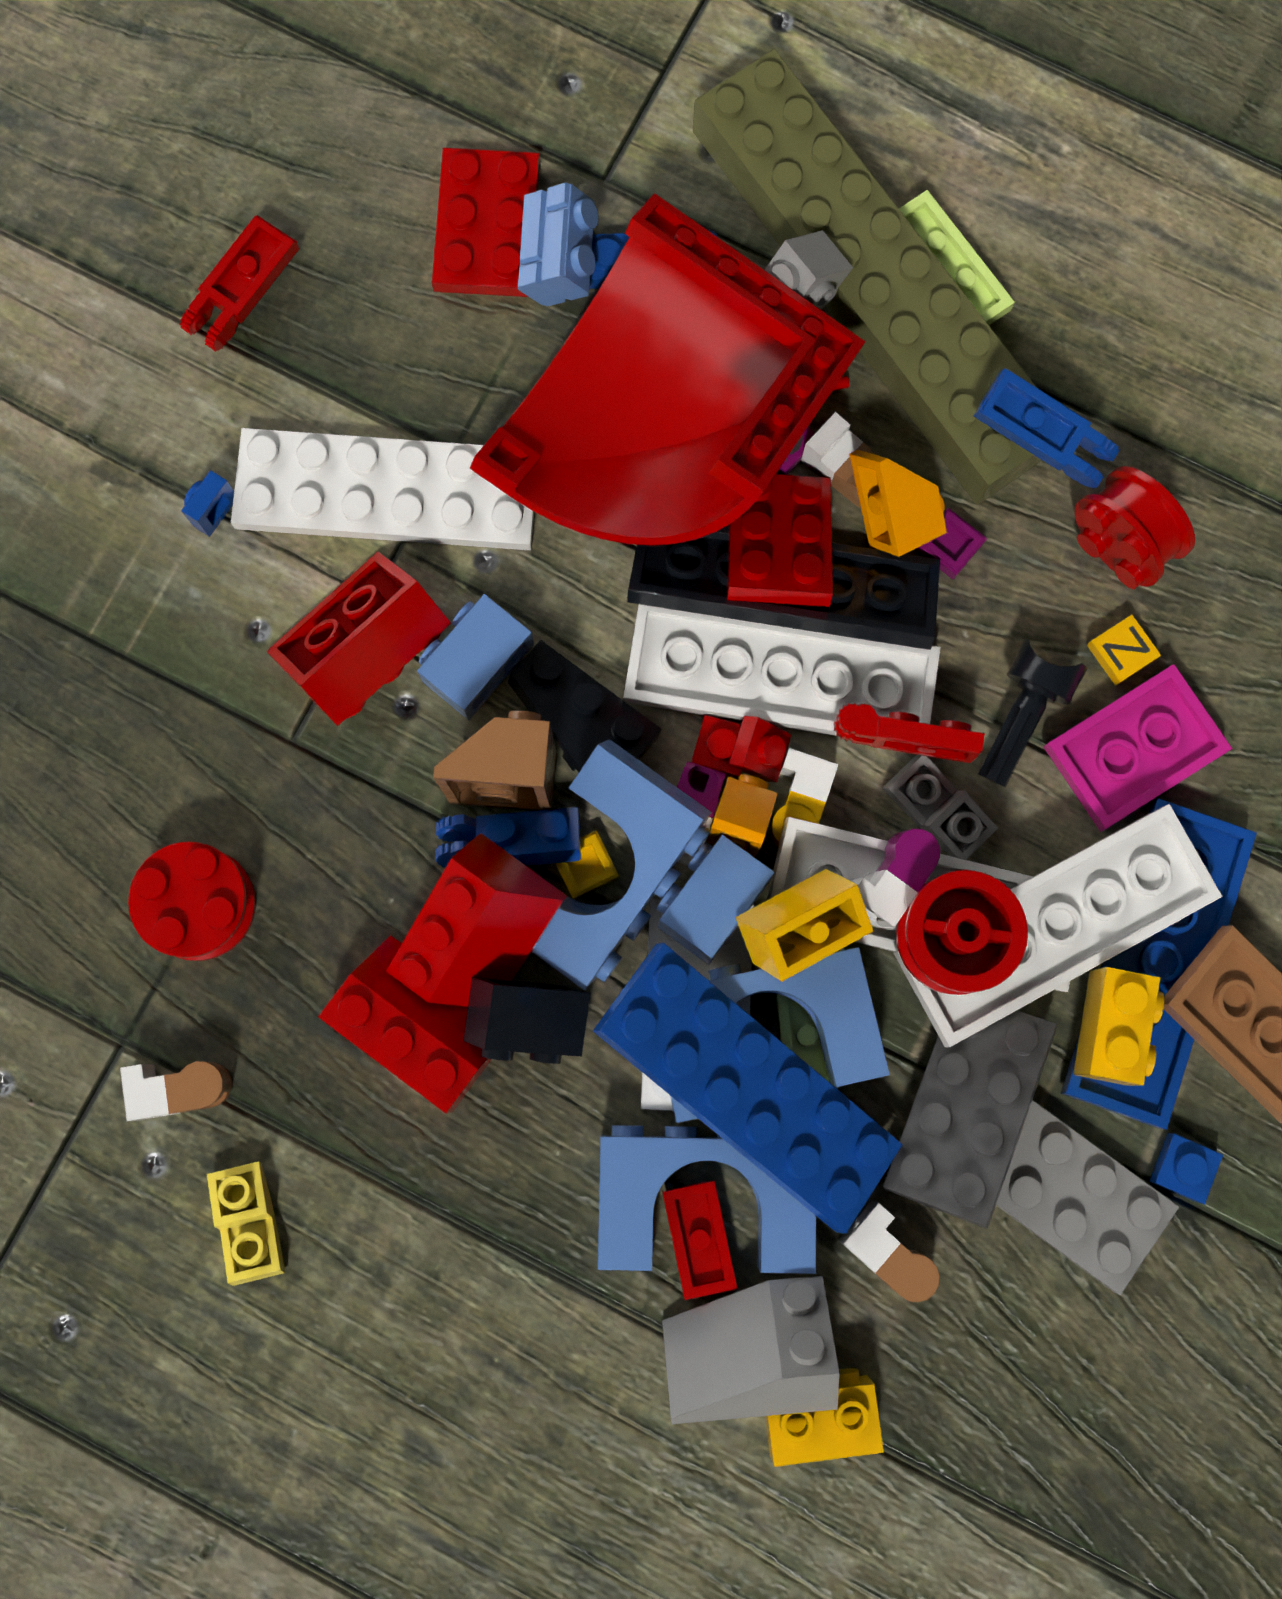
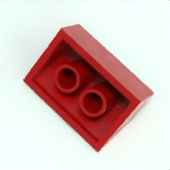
M377 552L266 652L306 695L339 726L346 718H351L359 713L364 707L366 700L384 684L394 681L401 674L403 667L421 650H425L433 641L439 639L441 632L451 622L417 580L380 552Z
M480 833L450 859L386 972L428 1003L468 1007L472 977L514 981L567 895Z
M390 935L348 976L319 1014L318 1018L445 1114L453 1113L492 1059L482 1057L481 1048L463 1041L468 1007L428 1003L386 972L402 944Z

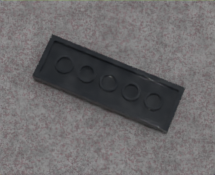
M725 526L717 532L696 540L677 544L636 546L628 587V603L931 650L935 639L940 559L909 554L898 557L877 549L832 543L833 596L830 607L727 600L729 526Z

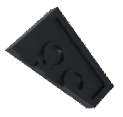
M542 640L534 646L510 673L508 684L527 710L540 714L541 721H550L553 738L562 749V757L572 771L577 770L580 772L596 746L609 739L640 760L657 740L662 730Z

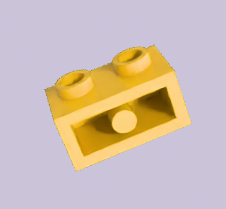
M827 869L735 917L752 963L781 982L873 932L858 885Z
M1111 967L1095 969L1089 972L1073 1075L1120 1085L1144 1086L1145 1076L1149 1077L1152 1074L1156 1061V1047L1150 1044L1153 1023L1157 1024L1160 1021L1164 1009V994L1158 991L1160 977Z
M855 1368L839 1369L838 1410L765 1416L769 1453L774 1467L884 1453L875 1384L868 1375L859 1376V1370Z

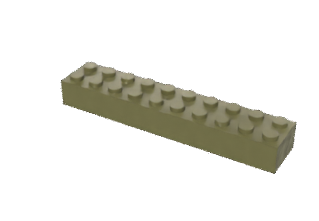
M775 49L771 50L695 99L693 133L778 245L781 247L785 240L823 230L852 265L853 269L838 287L833 299L825 307L837 322L866 341L860 353L974 503L979 505L1042 462L1043 460L973 417L998 373L1004 368L1031 385L1035 386V384Z

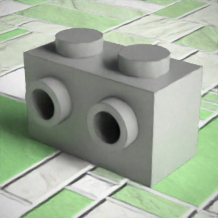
M822 230L785 240L765 268V271L822 310L833 299L838 287L853 267Z

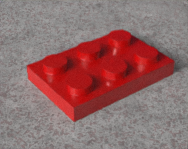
M443 148L432 273L434 292L528 297L518 290L524 195L538 191L539 153Z
M775 474L765 491L751 508L729 524L727 600L830 607L833 596L831 480L825 477Z

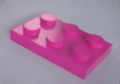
M1175 664L1043 747L1100 832L1233 749Z

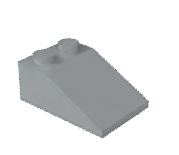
M823 1276L768 1280L662 1320L671 1424L838 1410L839 1368Z

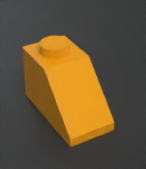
M861 450L849 453L870 547L900 557L947 533L943 514L945 510L944 500L939 493L937 485L888 458Z
M740 774L738 780L728 777L710 829L711 832L707 838V843L715 845L719 838L724 835L755 858L763 844L778 793L767 790L768 782L751 775Z

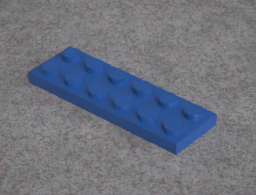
M1158 798L1152 801L1148 814L1170 804L1223 897L1103 962L1100 968L1111 967L1160 977L1158 991L1163 992L1165 996L1221 926H1229L1257 832ZM1163 1009L1160 1021L1157 1024L1153 1023L1150 1044L1156 1047V1061L1153 1072L1149 1077L1145 1076L1144 1086H1127L1073 1075L1079 1041L1078 1036L1061 1094L1150 1126L1167 1130L1194 1038Z
M664 942L655 944L593 1030L602 1040L837 1233H847L903 1145Z

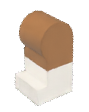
M835 412L805 444L801 462L819 477L830 478L831 486L861 509L849 453L855 450L871 454L875 453L849 430L850 424Z
M196 1061L186 1065L179 1073L156 1076L155 1066L152 1064H139L120 1068L127 1121L145 1120L213 1108L221 1105L228 1098L232 1090L230 1073L223 1065L216 1062Z
M872 1200L854 1220L847 1233L842 1234L838 1241L904 1299L911 1302L928 1300L935 1294L939 1286L940 1276L937 1266L923 1254L914 1250H908L886 1230L895 1217L880 1203Z

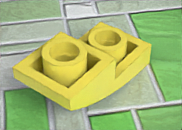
M258 1161L207 1174L214 1227L219 1229L221 1234L227 1283L235 1286L285 1273L279 1233L262 1163Z

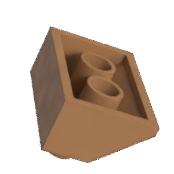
M510 711L508 718L494 717L434 766L433 778L450 804L530 811L552 809L557 751L550 721H541L540 714L530 711Z

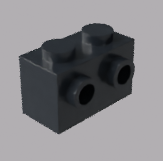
M472 977L463 1041L481 1048L482 1057L494 1060L511 1061L513 1060L514 1052L530 1053V1060L549 1064H560L562 1055L582 1057L591 993L567 985Z

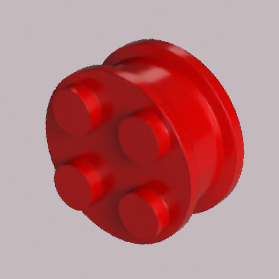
M1121 466L1114 469L1106 478L1105 489L1098 495L1088 494L1075 505V519L1081 532L1077 535L1079 545L1091 557H1100L1115 572L1118 579L1130 589H1136L1138 586L1149 587L1154 585L1162 578L1164 565L1169 560L1184 558L1195 546L1193 526L1179 502L1158 481L1136 468Z
M179 842L159 849L142 863L130 886L128 906L131 921L136 931L152 948L161 953L184 960L205 961L226 954L242 941L254 919L256 896L249 875L235 859L204 843Z
M972 870L949 872L925 883L896 926L898 951L908 971L924 986L949 995H964L984 991L1005 981L1019 966L1028 941L1026 916L1015 894L998 879Z

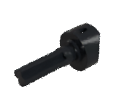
M1029 639L1023 641L1007 673L1010 679L1018 683L1017 686L1022 691L1017 695L978 775L1003 787L1007 786L1046 709L1047 701L1070 704L1080 681H1082L1087 671V667L1084 664L1058 666L1048 663L1036 655L1030 646Z

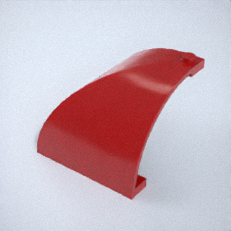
M654 193L632 217L624 233L629 236L627 243L564 345L502 428L499 427L478 451L469 468L514 500L559 525L603 540L652 546L677 544L699 539L731 524L750 509L765 491L866 342Z

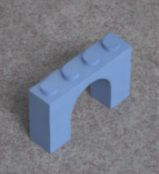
M610 739L596 746L569 786V789L615 821L626 833L632 845L635 858L632 883L623 898L609 904L589 905L567 896L532 951L583 990L596 978L603 982L609 978L622 959V956L615 952L625 937L632 941L636 939L652 916L644 910L655 894L663 899L680 877L681 873L674 869L681 856L686 852L693 857L711 832L703 826L712 814L711 811Z
M859 947L849 950L842 948L783 982L762 969L741 973L740 964L708 971L709 981L735 1003L751 995L771 993L785 996L805 1009L816 1026L829 1082L834 1087L890 1075ZM670 1096L676 1123L697 1119L695 1115Z
M612 1125V1135H601L598 1270L652 1271L653 1211L661 1186L671 1174L687 1164L698 1161H717L738 1170L747 1179L754 1191L758 1209L757 1267L760 1272L816 1274V1215L719 1135L718 1137H696L697 1127L665 1126V1136H643L644 1126Z

